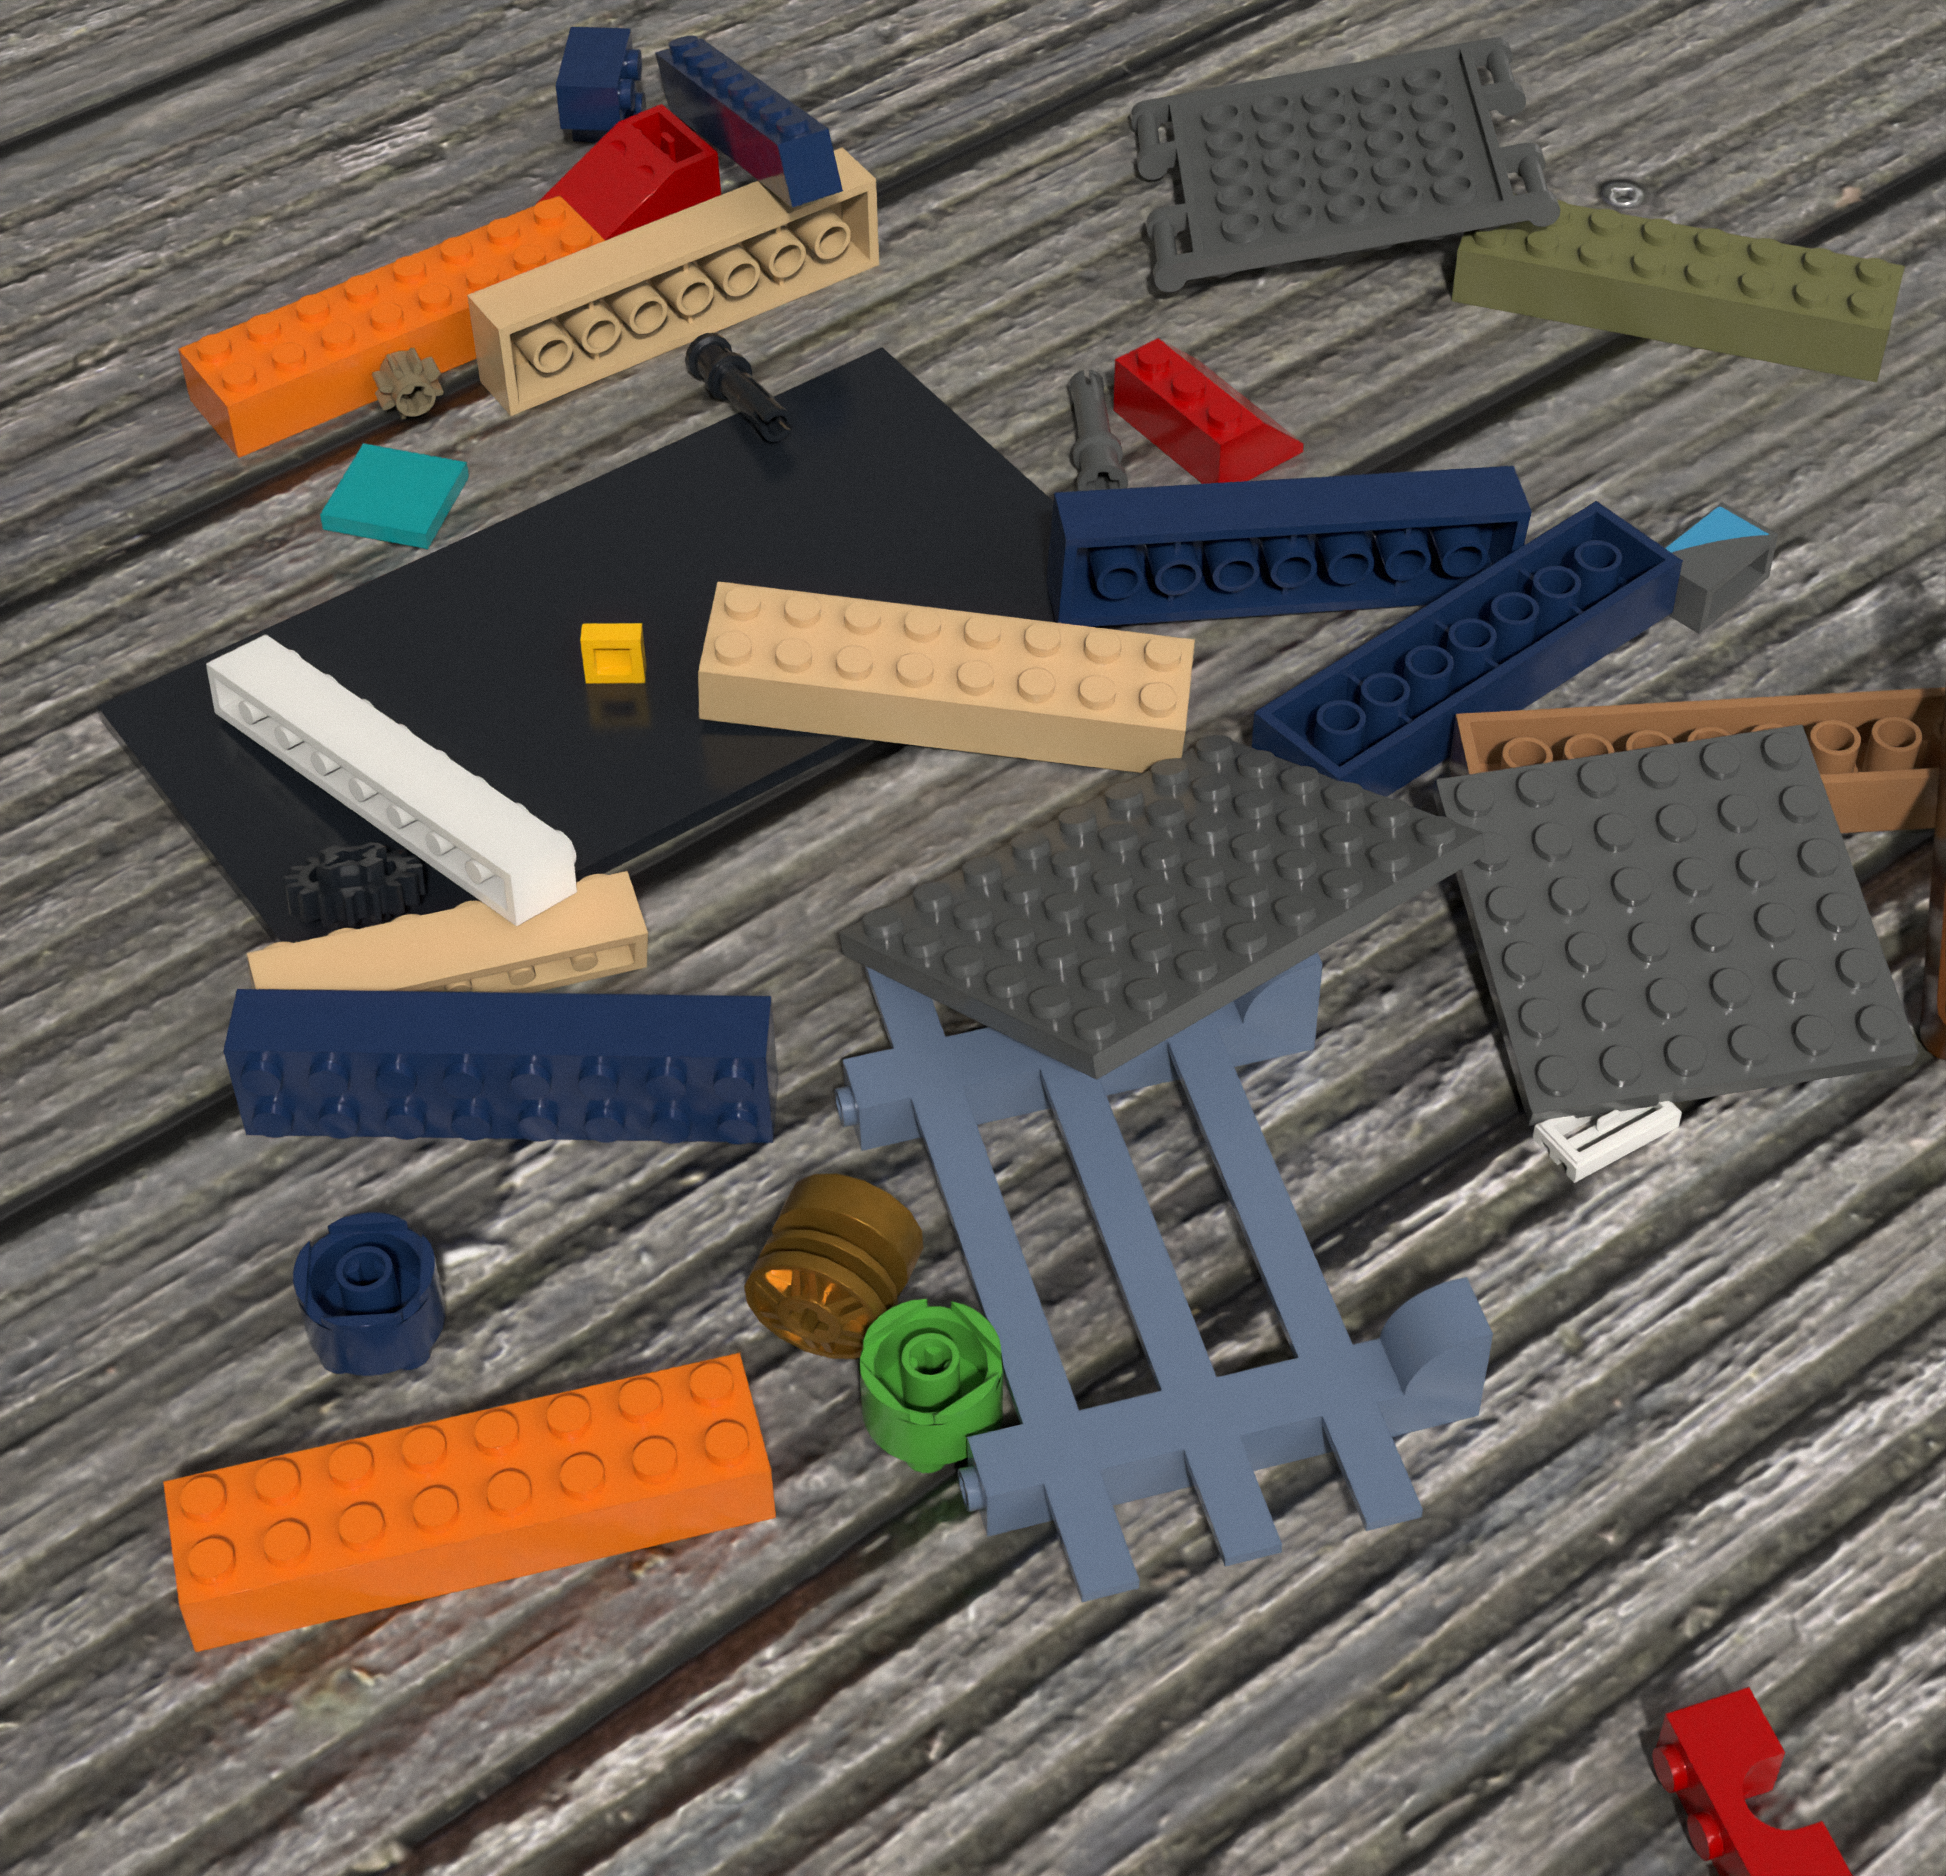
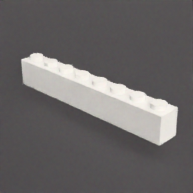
M265 634L206 663L214 711L218 716L515 926H519L577 892L574 867L576 852L572 841L563 832L551 828L529 813L522 804L513 802L489 786L482 777L473 775L452 761L445 752L436 750L415 736L405 725L398 724L381 713L368 700L361 699L347 690L331 675L322 673L303 660L295 651L288 650Z

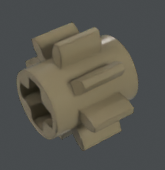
M415 348L387 354L381 364L380 371L372 372V377L378 387L375 395L382 409L385 411L395 406L401 419H406L407 416H419L428 413L435 403L436 396L443 395L444 393L437 379L441 373L434 359L431 356L421 361Z

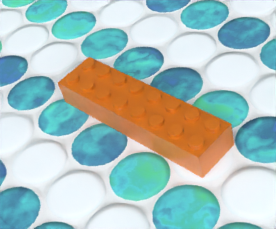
M560 195L552 199L540 201L535 206L505 218L495 219L485 226L457 237L448 238L433 247L410 256L401 257L393 263L363 275L353 276L347 281L316 294L306 295L296 302L266 314L256 315L246 322L219 333L204 336L199 341L179 348L178 351L190 401L238 458L377 401L375 392L378 390V387L372 377V372L380 371L381 364L387 354L415 348L421 361L432 356L440 373L477 359L467 295L605 240Z
M740 1353L163 1481L179 1607L195 1652L776 1518L771 1467Z

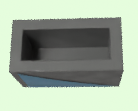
M1723 502L1702 518H1694L1682 534L1669 544L1661 545L1683 560L1673 613L1668 616L1700 634L1769 578L1778 534Z

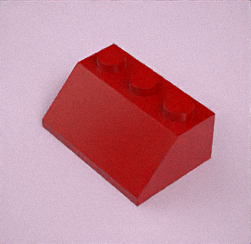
M1157 338L1115 359L1113 411L1201 484L1249 481L1303 453L1304 443L1198 359Z

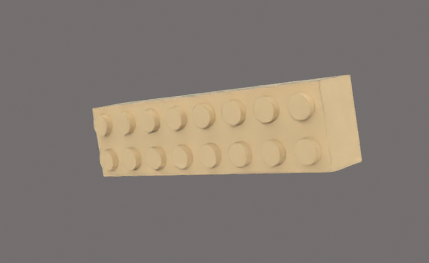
M841 147L834 150L843 189L842 192L792 208L761 182L755 181L467 295L480 382L507 413L513 416L691 343L700 335L718 332L878 266L879 243L876 178Z
M717 582L698 670L699 719L1145 773L1151 770L1152 765L1158 761L1182 757L1195 639Z

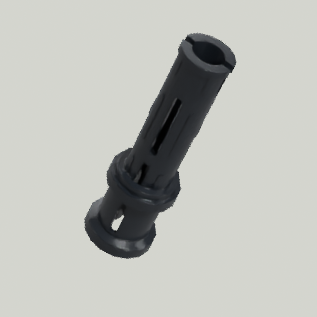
M705 333L691 342L685 357L687 369L696 378L705 381L706 388L714 397L721 400H730L768 441L778 442L790 434L791 429L781 421V418L787 424L793 425L792 414L782 407L752 377L750 363L741 354L732 352L731 345L722 335Z

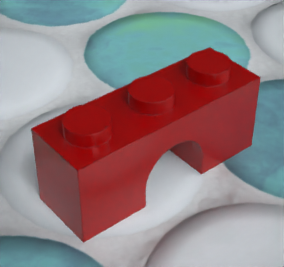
M1750 1687L1665 1714L1656 1748L1652 1752L1654 1768L1663 1788L1668 1793L1676 1792L1688 1815V1832L1697 1854L1704 1861L1711 1860L1719 1876H1853L1823 1821L1793 1830L1778 1829L1759 1820L1748 1808L1745 1800L1773 1790L1785 1756L1783 1747Z

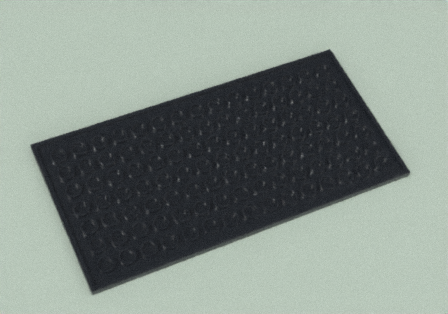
M881 347L774 396L775 400L792 414L794 424L789 425L781 418V421L791 429V432L786 438L778 442L766 440L741 412L736 413L98 705L97 709L104 726L274 943H296L324 937L338 930L322 926L321 919L304 923L301 922V915L291 916L289 914L283 876L290 875V867L306 866V858H319L318 852L334 845L353 847L372 842L386 846L387 853L405 849L407 850V856L415 854L215 713L206 663L265 634L288 650L298 653L303 660L322 673L331 675L340 685L359 698L368 700L374 708L396 723L405 725L415 736L436 750L445 752L452 761L473 775L482 777L489 786L513 802L522 804L529 813L554 830L563 832L572 841L576 852L574 867L576 882H579L589 875L604 874L867 740L699 719L698 670L717 582L1056 623L1046 583L1053 500ZM642 623L647 665L645 683L586 684L580 643L582 624ZM419 858L420 864L423 867L426 894L420 895V903L418 905H404L405 913L400 915L390 913L391 919L384 923H389L407 914L421 916L453 909L464 902L480 900ZM356 924L355 926L347 925L342 928L361 929L373 925Z

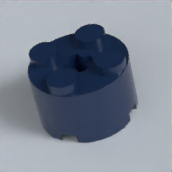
M367 1212L349 1215L327 1226L329 1234L325 1235L313 1246H311L309 1240L297 1256L293 1270V1283L309 1343L313 1351L320 1358L323 1367L334 1374L348 1373L374 1376L391 1373L400 1369H417L424 1365L431 1356V1347L438 1339L445 1321V1304L431 1243L423 1234L420 1237L408 1228L407 1221L395 1215Z

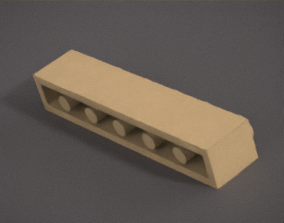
M628 871L611 875L593 874L581 879L579 882H576L577 892L519 926H515L481 901H468L453 909L421 916L417 914L403 915L389 923L361 929L342 928L324 937L296 943H273L263 950L247 953L252 989L535 993L646 968L648 931Z

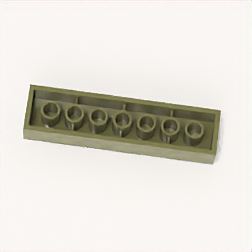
M1558 200L1561 210L1560 216L1552 225L1538 227L1529 220L1501 225L1497 229L1490 231H1466L1457 250L1452 293L1453 302L1871 382L1878 381L1905 268L1904 265L1888 263L1879 258L1866 259L1838 254L1824 248L1811 249L1789 245L1770 238H1751L1726 233L1720 229L1691 227L1675 224L1666 219L1642 218L1621 214L1612 209L1599 210L1567 204L1561 200Z

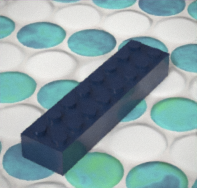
M1514 466L1055 492L1046 583L1056 623L1088 627L1428 605L1524 546L1532 511Z
M1595 501L1255 711L1252 748L1269 751L1276 757L1300 766L1313 767L1318 773L1337 781L1356 783L1363 789L1388 797L1450 757L1456 714L1523 710L1673 613L1683 560L1601 503Z
M237 989L223 1050L246 1135H263L271 1138L284 1136H329L337 1139L350 1137H395L403 1140L416 1138H462L470 1141L482 1139H528L536 1142L548 1140H595L603 1143L614 1141H661L670 1144L680 1142H728L737 1145L750 1142L773 1143L778 1070L771 996Z

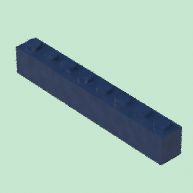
M697 36L680 37L669 42V49L655 53L670 111L792 208L843 191L829 128L702 38L698 39Z

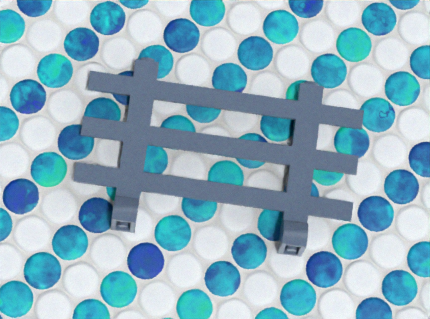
M1318 952L1097 1080L990 1027L945 1037L931 998L865 966V972L892 1049L843 1059L844 1087L834 1089L841 1125L843 1128L848 1126L854 1127L861 1151L923 1138L983 1316L991 1323L999 1336L1003 1359V1374L1021 1424L967 1437L968 1467L958 1469L959 1487L965 1508L968 1512L979 1510L987 1537L1054 1520L1081 1602L1139 1588L1140 1580L1117 1519L1114 1505L1195 1486L1222 1561L1226 1567L1282 1552L1280 1537L1254 1471L1333 1452L1365 1531H1370L1422 1517L1423 1508L1392 1437L1479 1416L1493 1332L1468 1278L1464 1277L1444 1282L1417 1294L1390 1316L1381 1331L1380 1338L1352 1344L1234 1068L1314 1049L1323 966ZM1180 1079L1295 1359L1216 1377L1109 1104L1108 1095ZM1052 1108L1158 1392L1083 1410L1078 1409L977 1125Z

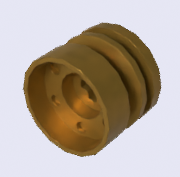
M813 1174L796 1182L772 1228L773 1236L769 1237L764 1245L758 1261L744 1285L746 1301L759 1322L780 1339L797 1348L831 1359L860 1358L863 1340L870 1325L884 1312L898 1305L897 1296L900 1295L908 1283L924 1248L922 1229L912 1213L896 1198L864 1180L841 1174Z

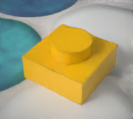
M642 623L582 624L580 643L586 684L645 683L647 665Z

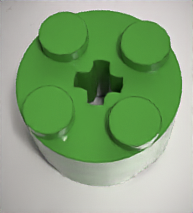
M928 1299L910 1300L892 1307L870 1325L863 1340V1349L859 1360L862 1417L868 1433L884 1451L905 1461L914 1471L933 1473L940 1470L945 1464L961 1461L968 1457L967 1437L996 1431L1000 1428L1003 1421V1359L1001 1344L994 1327L982 1314L967 1305L951 1301V1308L928 1306Z

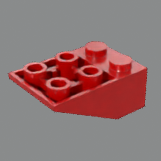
M660 104L619 121L538 202L560 195L606 241L720 196L718 152L663 104Z

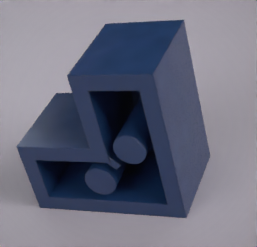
M570 27L555 87L560 129H572V137L575 142H598L619 121L646 110L645 93L637 92L636 81H640L642 75L641 50L633 49L630 28Z

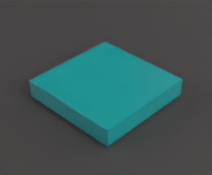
M363 443L320 513L323 530L428 549L469 478L467 462Z

